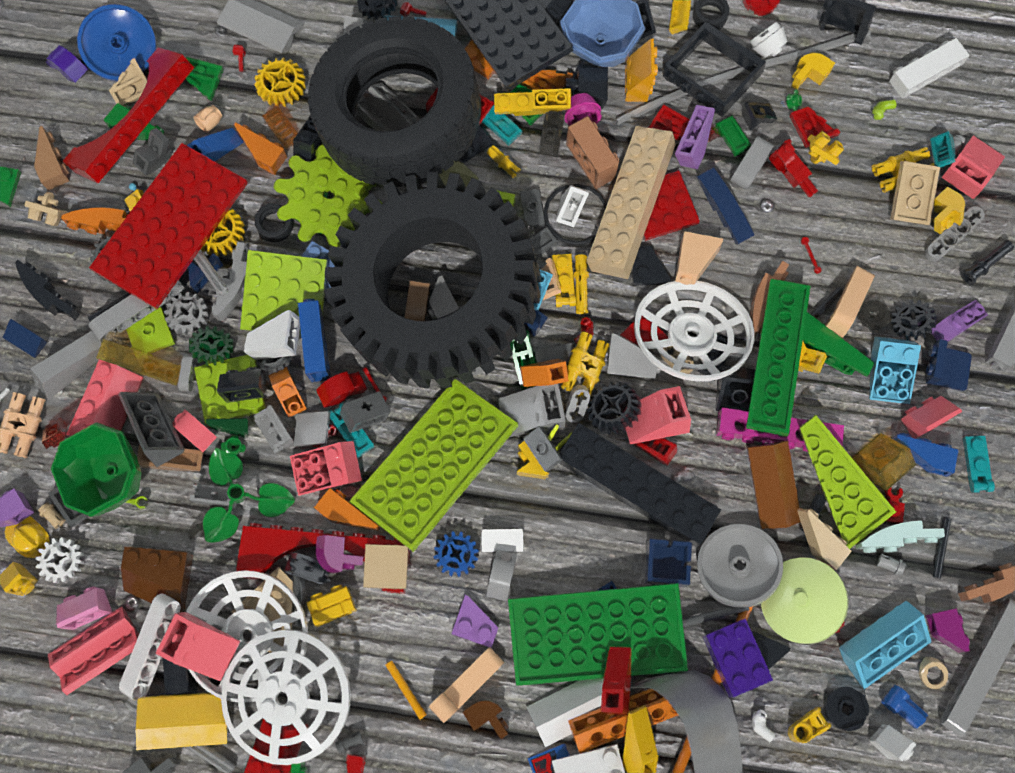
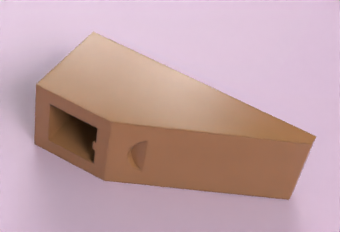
M40 126L34 168L41 183L49 191L69 182L67 176L69 170L65 163H62L60 160L62 154L58 147H55L53 144L56 142L51 131L47 132L43 126Z

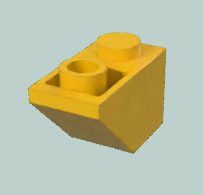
M12 562L0 574L2 589L6 593L19 596L29 594L34 589V584L38 581L22 564Z

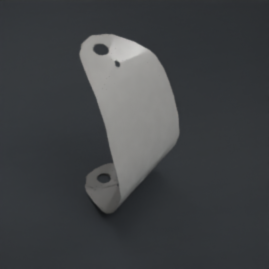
M688 670L652 676L645 679V681L642 680L630 685V688H651L657 691L676 710L686 730L695 773H743L738 725L731 701L723 689L709 676L696 670Z

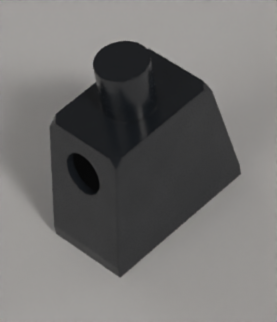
M608 67L580 68L574 79L565 78L564 89L574 90V95L580 93L591 95L600 105L601 109H603L608 101Z

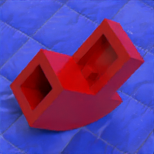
M346 371L323 382L316 389V392L325 408L340 404L348 396L364 393L367 387L359 372L348 374Z

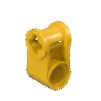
M818 706L791 724L788 728V736L795 743H807L830 729L832 725L830 722L827 723L820 712L821 708ZM798 727H801L804 731V736L801 739L796 735Z

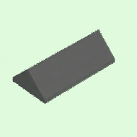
M119 392L120 400L142 450L156 467L184 452L185 449L158 393Z

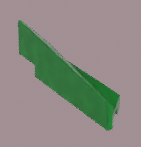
M807 312L803 342L806 348L826 353L827 358L824 363L846 375H852L854 371H857L866 377L869 376L874 362Z

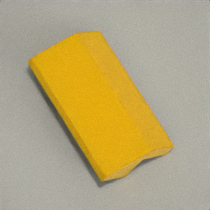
M211 693L138 697L136 715L137 750L227 744V725L222 712L221 698Z

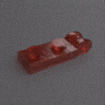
M61 417L56 420L55 424H48L45 426V430H43L42 444L46 449L51 446L53 448L59 446L60 442L65 438L66 429L68 428Z

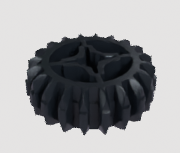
M610 381L609 386L603 384V389L596 388V395L591 394L592 400L588 403L587 413L592 425L598 428L600 432L603 433L605 431L610 435L613 431L618 435L619 430L626 433L627 426L633 428L632 421L638 422L637 415H641L639 408L642 407V404L634 388H630L626 383L623 385L618 381L615 385Z

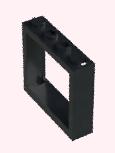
M705 22L664 65L663 77L668 82L679 87L682 92L688 93L698 103L714 108V113L723 117L763 74L766 61L708 22ZM703 41L751 73L725 102L677 70Z

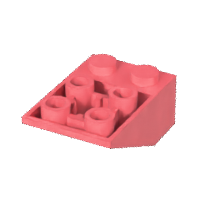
M973 135L956 157V162L949 166L941 178L974 199L992 178L1005 156Z
M680 386L659 390L639 400L642 407L639 408L641 415H637L638 422L632 421L633 428L626 427L630 445L690 433L691 417Z
M354 441L338 442L290 456L298 496L362 481Z
M187 612L175 613L156 654L174 664L221 681L241 641Z

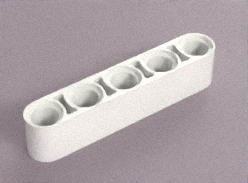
M165 594L157 595L152 601L119 684V690L136 702L138 697H145L148 693L161 660V656L156 654V651L175 613L180 612L179 602Z

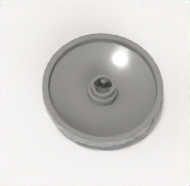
M732 524L717 529L706 538L698 554L697 567L703 587L714 599L727 606L746 608L766 601L777 590L783 574V559L779 547L767 533L751 525Z

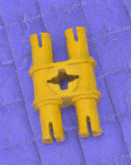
M923 147L912 152L907 150L902 154L889 156L886 161L873 164L872 172L877 171L874 173V176L877 177L887 172H892L894 176L893 178L880 181V188L885 187V189H882V192L886 193L896 189L901 161L916 163L930 158V152H925L928 148Z
M581 332L576 347L571 350L572 354L568 365H566L569 381L563 382L561 388L571 392L577 377L580 376L584 380L582 385L588 388L591 398L593 388L600 381L599 376L603 366H605L604 358L609 343L605 344V341L598 340L592 356L588 354L587 350L593 336L591 334L588 336L587 332ZM581 392L580 395H578V396H579V397H581L582 395L584 396V393Z

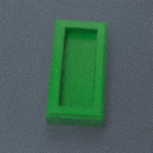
M733 116L716 123V129L734 156L750 149L752 146Z

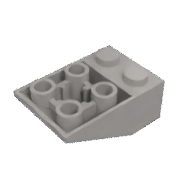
M558 384L536 386L498 399L500 411L518 423V427L510 437L530 434L539 426L544 431L553 430L556 424L559 425L558 429L565 428L566 420Z

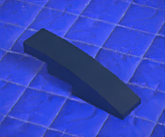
M713 167L698 175L697 179L712 210L717 212L724 228H728L735 244H740L754 236L755 234L736 199Z

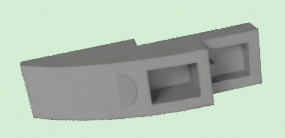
M237 242L236 248L232 251L233 264L228 269V278H221L228 287L229 292L224 296H220L216 291L218 296L216 302L213 303L212 313L218 321H223L233 311L244 294L249 249L242 242Z

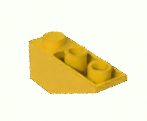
M645 705L628 712L622 762L624 770L628 773H656L658 753Z

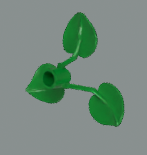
M216 448L209 461V475L211 480L219 486L230 483V487L227 490L230 502L228 511L222 507H214L205 514L203 519L205 541L209 543L221 542L236 533L239 519L231 514L233 504L243 502L245 497L259 501V511L264 516L273 518L282 515L294 504L295 499L286 488L275 483L261 486L259 489L260 497L246 493L241 485L234 484L233 482L242 474V461L237 456L235 459H229L226 451Z

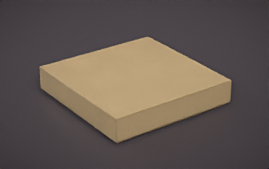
M366 545L363 587L407 589L408 547L399 545Z

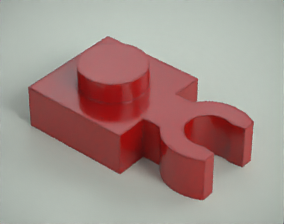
M889 486L885 490V495L896 513L885 522L903 523L905 503L899 502L903 495V489H897V495L895 496L891 493L892 487Z

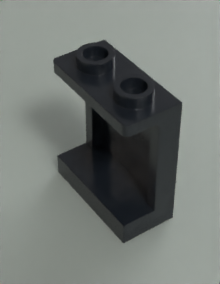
M825 0L822 8L825 11L822 12L819 22L822 23L820 30L824 31L826 25L830 24L857 34L855 43L862 45L868 34L877 6L859 0Z

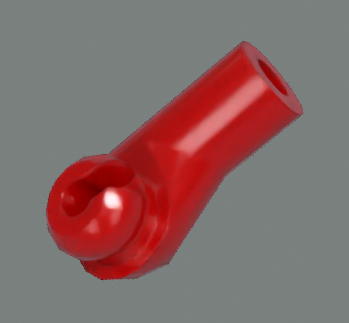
M588 317L583 318L580 322L581 332H587L588 336L589 334L593 336V322ZM578 335V336L574 339V342L576 343V345H577V342H578V339H579L580 335Z

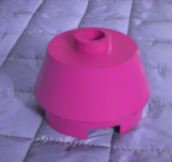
M587 93L572 96L571 109L565 110L564 117L568 126L587 116L591 122L594 121L598 124L601 120V107L593 97Z

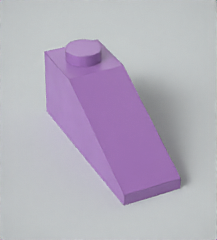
M696 105L675 152L680 166L693 169L699 168L706 151L715 112L714 108Z

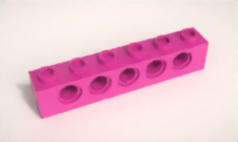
M721 408L718 413L716 436H722L721 438L724 440H734V438L742 439L744 443H754V441L762 442V445L788 440L789 449L798 447L808 452L804 441L796 436V431H799V427L808 420L791 418L789 435L781 437L777 434L767 432L760 434L756 430L746 429L748 411ZM736 422L743 425L744 429L742 431L735 428L734 424ZM822 422L841 446H843L844 425Z

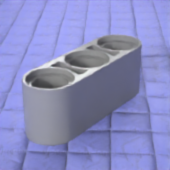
M757 136L730 181L748 190L775 145Z

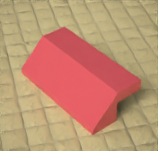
M121 606L49 653V667L60 677L61 690L66 695L70 694L132 653L139 633L125 609Z

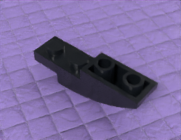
M19 260L15 262L18 274L26 289L45 309L54 316L61 310L73 320L80 316L75 310L77 306L69 300L62 301L60 299L61 295L53 290L55 287L50 283L52 280L43 272L40 274L36 273V268L27 261L25 264Z

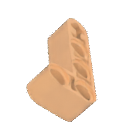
M856 266L834 312L825 324L826 327L841 338L845 336L852 326L875 277V274L859 266Z
M489 647L429 708L445 723L505 662Z

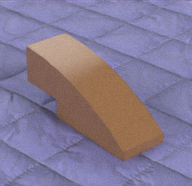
M410 281L405 311L406 319L426 321L431 290L429 283Z
M139 444L137 459L139 466L142 468L200 472L203 452L185 449L182 454L156 467L144 454Z

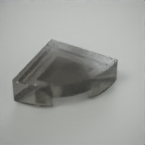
M203 523L196 524L188 531L187 535L190 540L204 535Z

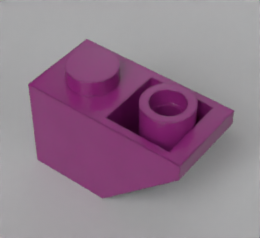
M957 608L925 615L930 634L933 638L956 652L970 651V641L967 634L964 633L962 627L963 618L957 611Z

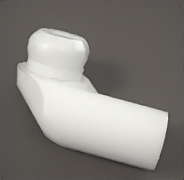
M764 710L755 711L752 715L753 730L770 743L776 734L766 727L767 714Z

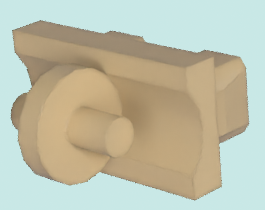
M46 192L44 196H38V201H41L42 204L25 201L24 206L29 208L28 218L41 221L42 214L45 212L47 213L45 223L58 226L62 215L67 213V211L52 207V205H58V200L54 199V194L51 192Z

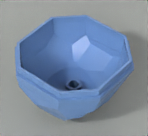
M575 0L560 21L563 35L572 45V52L582 59L601 67H614L624 63L633 52L645 30L637 3L631 0Z

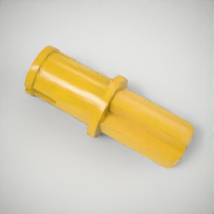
M495 145L488 149L487 154L511 178H515L517 176L516 173H520L521 169Z

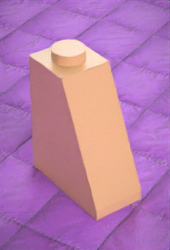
M684 231L675 281L685 285H695L718 254L723 238Z

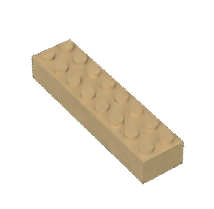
M640 126L635 127L587 259L592 272L624 279L629 278L676 145L673 132Z

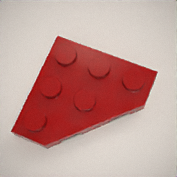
M680 171L664 176L643 236L644 241L699 224L700 220Z

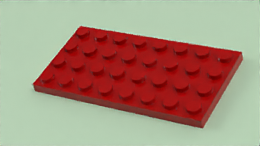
M181 143L95 258L89 269L157 310L247 186V180Z

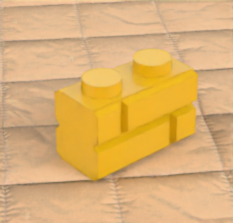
M337 585L330 589V593L325 595L322 592L310 597V601L306 602L316 627L357 611L347 586Z

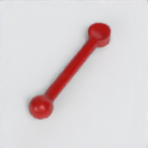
M803 237L801 244L806 247L814 266V273L819 274L821 273V267L817 265L808 244L809 238Z
M364 367V373L366 374L375 391L379 392L380 390L374 382L368 369Z

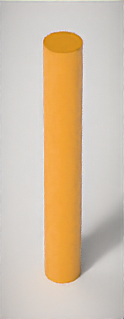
M388 662L385 665L421 720L427 715L394 662Z

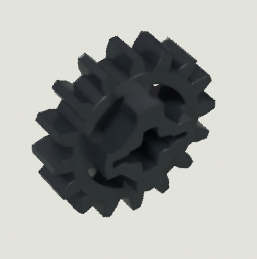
M357 0L359 12L362 13L363 17L367 16L368 19L374 17L376 20L380 16L381 18H385L384 15L390 16V11H396L395 7L398 6L397 0Z
M910 300L908 305L903 302L902 308L896 307V313H892L891 324L894 333L898 332L900 338L905 335L906 340L914 337L915 341H917L918 336L926 338L925 333L931 334L932 328H936L937 318L934 308H929V303L921 305V300H918L917 303H913V300Z

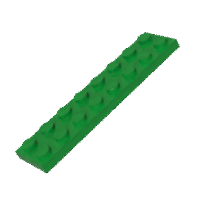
M770 279L746 429L782 436L789 435L811 288L809 285Z

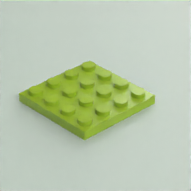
M248 250L240 329L253 331L287 310H291L299 316L298 303L303 302L305 299L318 300L323 314L326 286L324 276L325 267H328V260Z

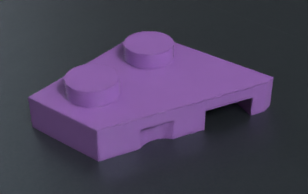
M465 595L452 635L492 648L498 627L469 596Z

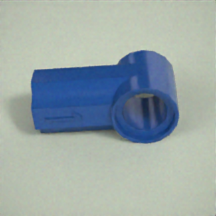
M894 685L881 701L887 709L901 716L914 729H918L927 720L928 714L910 699V695L897 685Z

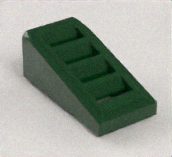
M247 418L206 419V428L248 438Z

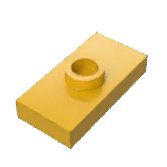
M673 0L669 27L671 34L688 29L691 0Z

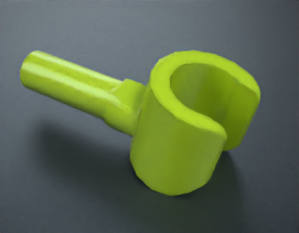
M139 496L136 499H129L125 503L136 505L139 509L143 510L146 507L139 506V501L148 500L144 496Z

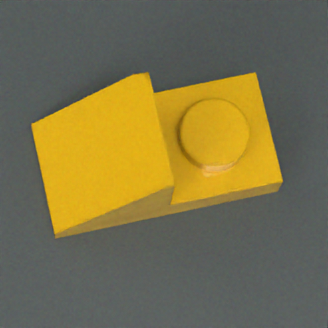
M523 441L519 444V452L517 454L524 463L527 461L528 464L517 471V475L538 479L548 478L549 473L543 470L526 442Z

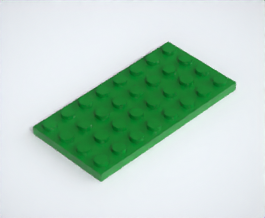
M678 583L508 599L516 686L604 678L610 647L632 648L631 676L688 671Z

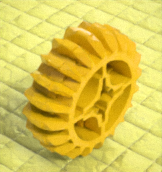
M275 57L274 62L268 59V65L262 64V69H257L258 75L255 76V88L264 102L267 101L270 106L275 104L278 108L280 104L286 107V103L293 105V100L299 101V95H303V89H306L304 72L291 59L287 62L284 57L281 61ZM290 75L295 78L294 83L290 82ZM267 82L271 83V90L266 88Z
M229 209L211 234L209 242L206 241L201 248L203 253L207 251L209 256L214 253L219 257L222 252L226 256L227 251L230 250L232 252L233 247L237 246L238 241H243L244 238L241 235L245 234L243 229L244 223L235 210ZM227 220L233 225L232 231L226 228Z

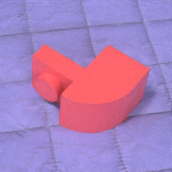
M187 410L178 414L172 422L174 428L202 452L217 438Z

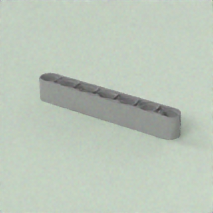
M1007 598L1000 606L941 717L940 724L959 736H963L968 730L1015 641L1014 600Z

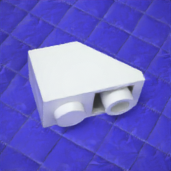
M883 724L868 740L885 757L897 761L908 760L914 753L912 749L916 746L912 740L891 726Z

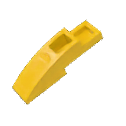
M541 89L523 93H494L495 114L526 116L571 109V89Z

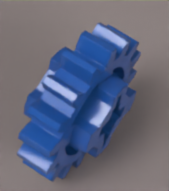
M452 531V537L444 534L445 540H438L440 547H434V551L438 552L434 559L439 560L436 566H443L442 573L444 574L448 570L450 577L454 573L461 577V572L463 571L468 575V568H475L472 562L478 561L474 554L479 553V550L473 549L476 542H469L470 535L463 538V532L456 536L455 532ZM453 541H461L465 544L460 546L454 544ZM447 545L448 552L442 557L443 549ZM451 547H453L454 550H456L457 552L461 551V562L456 557L451 558V556L453 555V550ZM470 551V559L466 564L464 560L465 554ZM450 563L458 564L459 568H452L448 565Z

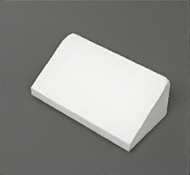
M482 529V552H497V550L523 552V529Z

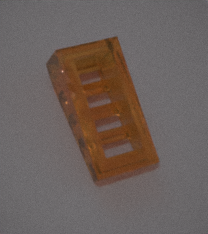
M276 106L262 117L266 125L287 150L293 146V140L298 133L281 109ZM282 121L284 122V123H282L281 125H279L278 127L275 128L276 125H278V124L281 123ZM288 128V130L280 134L281 131ZM290 134H293L292 137H290L286 141L284 140V138H286Z

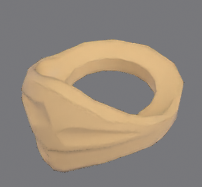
M925 657L919 665V677L926 687L940 689L948 680V670L943 662L937 658ZM937 666L942 671L943 678L939 683L931 684L927 679L928 669Z

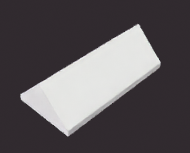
M604 678L579 680L527 706V710L545 747L572 734L568 720L601 708Z

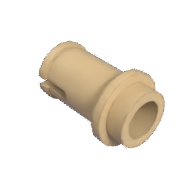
M48 502L38 510L40 516L45 517L55 529L62 526L66 521L54 509V505Z

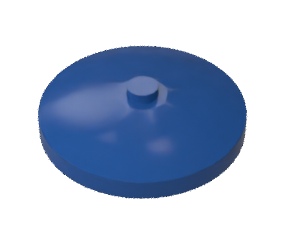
M111 4L93 10L85 17L78 31L77 44L81 58L92 72L110 81L117 82L122 72H125L133 58H135L141 71L145 73L149 68L147 60L156 50V38L149 22L138 11L124 5Z

